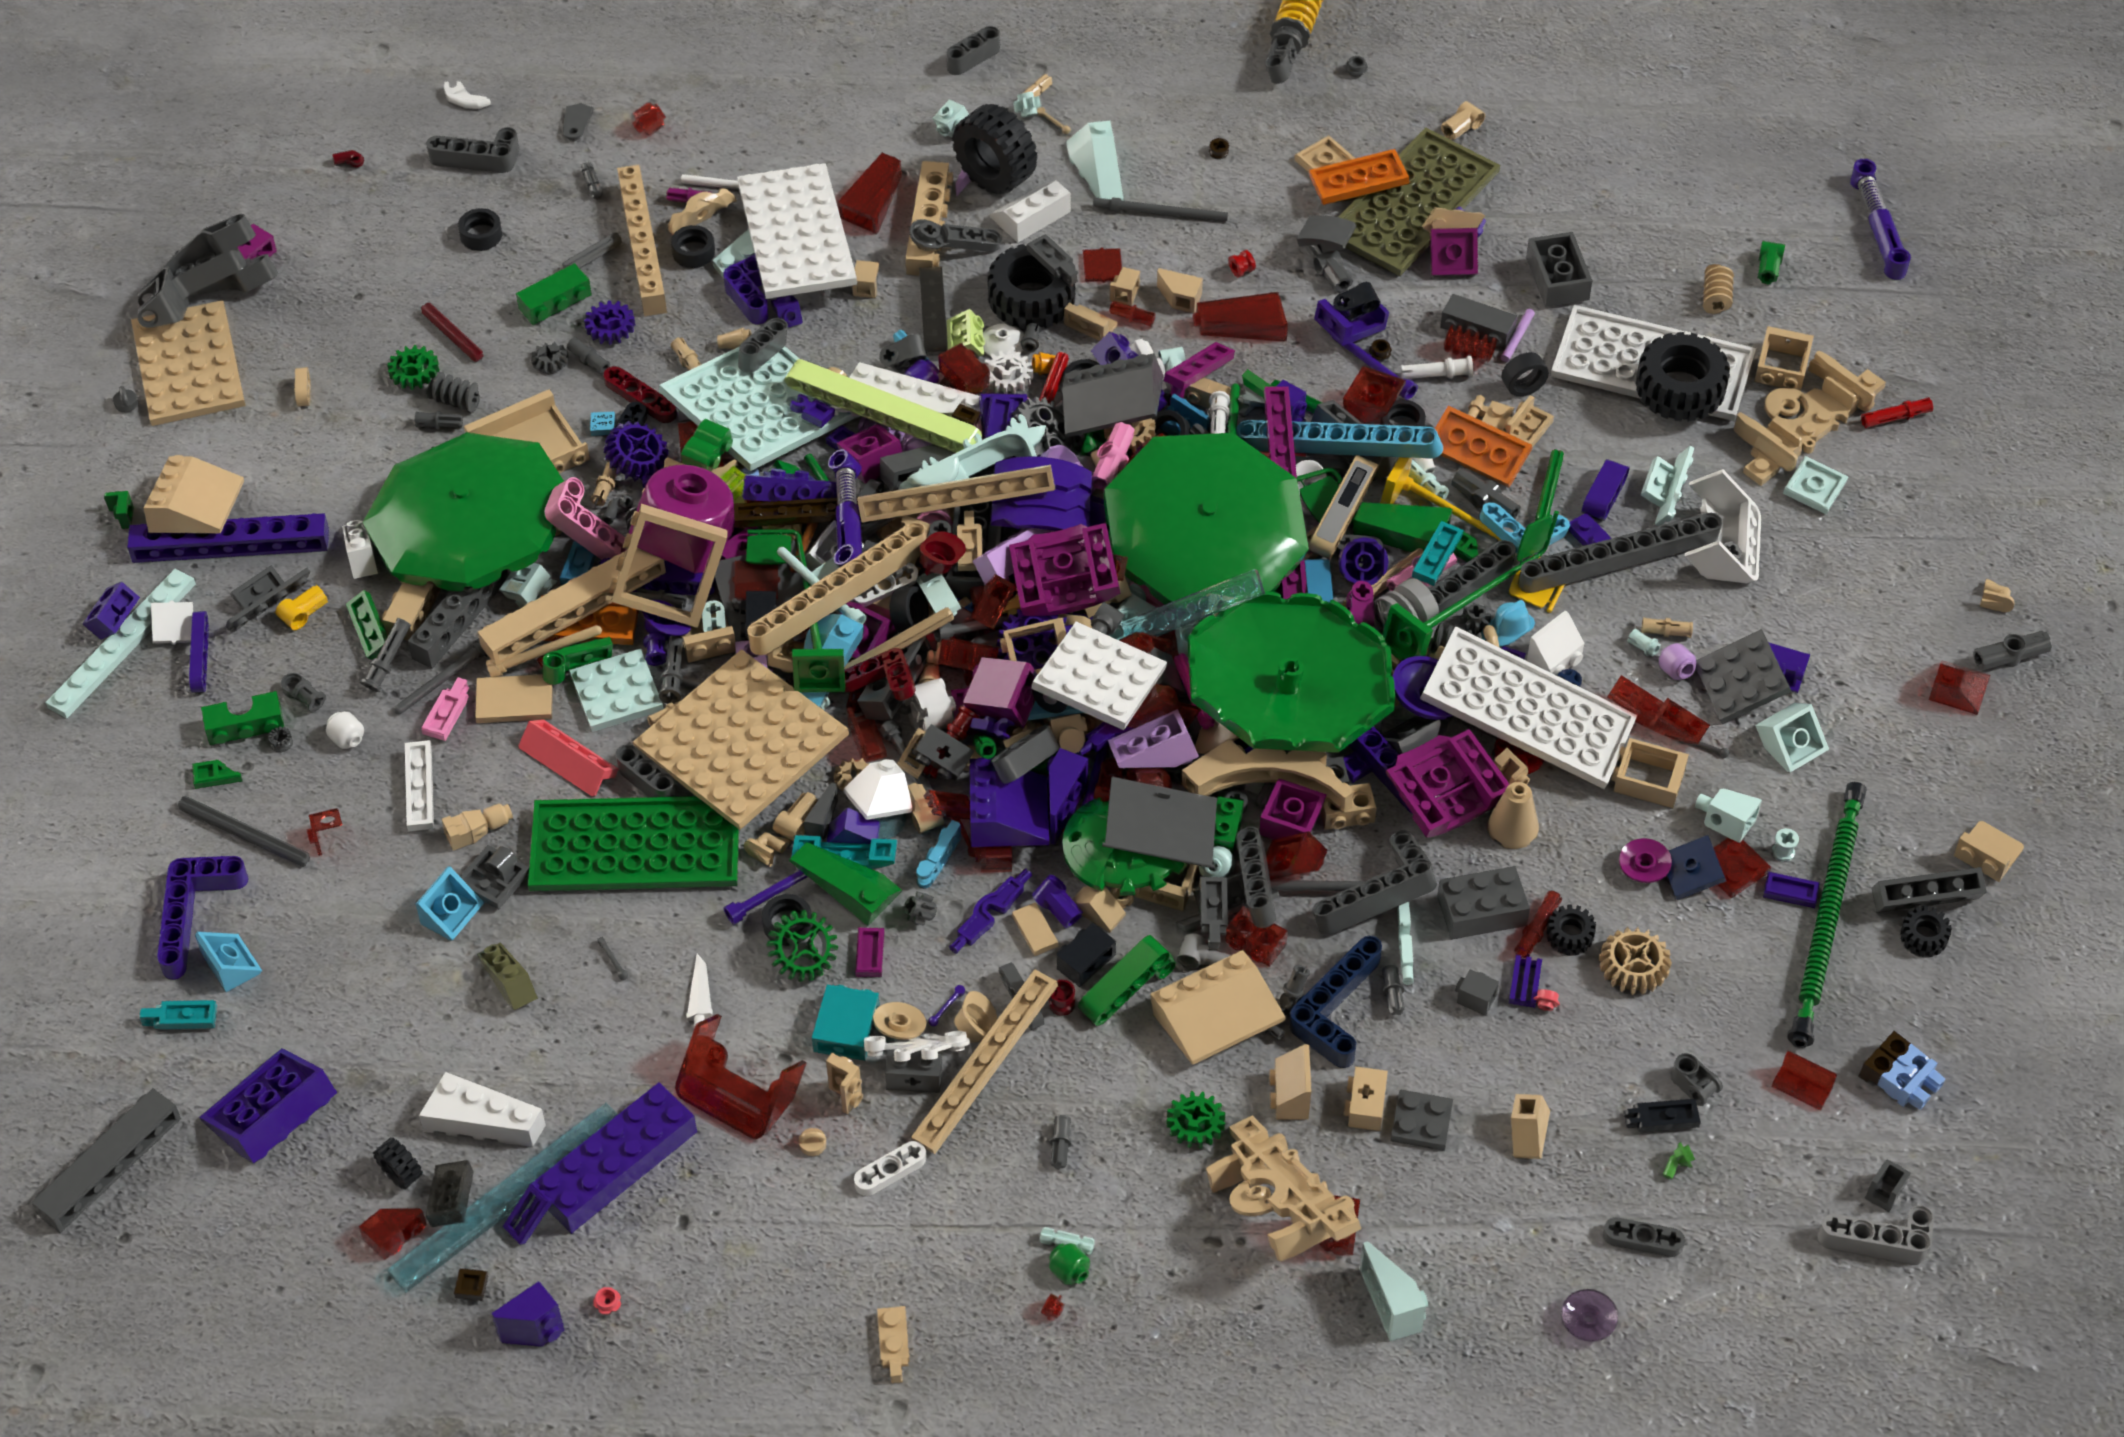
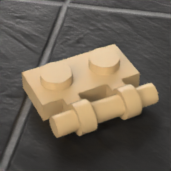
M1477 395L1468 407V415L1474 418L1477 415L1483 417V422L1505 432V422L1509 416H1513L1514 407L1492 401L1488 407L1483 404L1485 398L1482 395Z

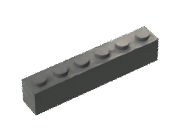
M154 1088L147 1094L142 1095L137 1103L127 1113L122 1114L109 1130L100 1134L93 1145L86 1151L81 1152L76 1161L66 1170L61 1171L46 1189L41 1190L31 1203L37 1215L61 1234L181 1120L176 1105Z

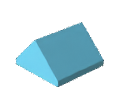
M448 866L416 903V908L421 925L451 941L454 940L484 902Z
M197 932L195 934L203 958L225 992L256 977L262 972V969L238 934Z

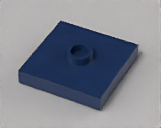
M1708 835L1668 850L1672 858V865L1667 876L1677 900L1726 882Z

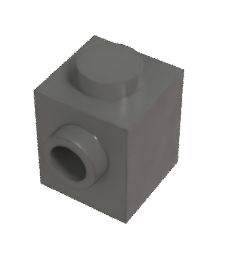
M1470 969L1466 977H1460L1456 985L1455 991L1458 992L1457 1004L1486 1016L1497 996L1499 981L1490 978L1485 973Z

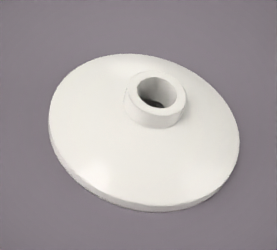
M1008 324L990 326L983 332L985 340L984 353L989 357L992 354L999 356V351L1007 354L1011 350L1013 355L1017 352L1022 353L1021 340L1025 334L1018 327Z

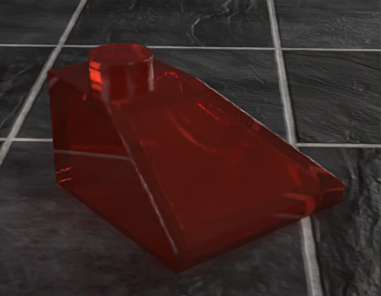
M1942 660L1929 700L1978 715L1991 675Z
M1309 831L1272 840L1266 853L1270 880L1319 871L1324 864V858L1328 850Z

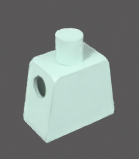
M1720 789L1714 798L1700 794L1695 808L1707 812L1704 821L1705 826L1740 843L1756 822L1762 800L1731 790Z

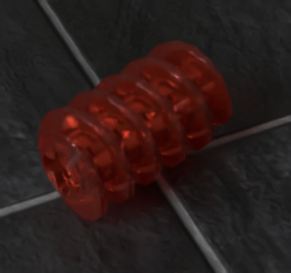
M1451 325L1445 338L1444 351L1449 352L1452 350L1454 355H1458L1461 352L1463 358H1467L1470 355L1472 361L1478 359L1480 364H1484L1486 361L1489 363L1495 351L1497 338L1494 337L1489 343L1487 334L1482 339H1479L1478 331L1472 337L1470 336V328L1465 333H1462L1461 325L1456 330H1453V325Z

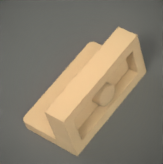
M1069 303L1064 308V325L1099 341L1109 331L1113 332L1117 327V321L1082 305L1075 306Z

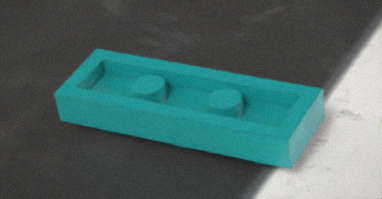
M1441 521L1413 569L1411 577L1434 586L1462 538L1464 530Z

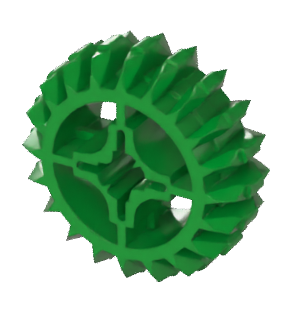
M802 910L799 918L796 911H792L790 913L791 920L786 915H783L781 917L783 925L779 922L774 923L773 926L778 932L770 931L768 933V936L775 939V941H768L766 943L767 947L774 948L773 951L767 953V956H776L777 958L771 965L773 967H776L779 963L782 965L778 972L780 975L786 972V970L790 971L788 974L789 980H792L795 973H797L798 982L804 980L805 974L807 979L812 981L814 980V972L817 976L821 977L824 975L822 968L826 970L831 968V964L827 960H836V956L830 953V951L838 950V945L830 944V942L836 940L837 935H828V932L833 927L832 925L826 928L822 926L826 921L824 917L818 922L815 921L817 917L816 912H813L810 918H807V911ZM797 925L811 928L805 935H799L796 932L792 933L789 928ZM817 934L822 942L821 955L818 954V950L813 944ZM783 936L791 946V953L788 958H786L782 949ZM810 937L806 942L808 950L804 949L795 956L799 946L797 942L801 943ZM799 957H806L816 962V964L808 967L797 966L793 963Z

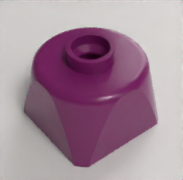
M673 465L656 471L648 480L636 511L639 512L641 504L726 529L728 530L726 542L734 533L733 494L729 486L716 474L697 466ZM645 521L637 548L693 573H703L713 541ZM633 525L630 527L629 534H632Z

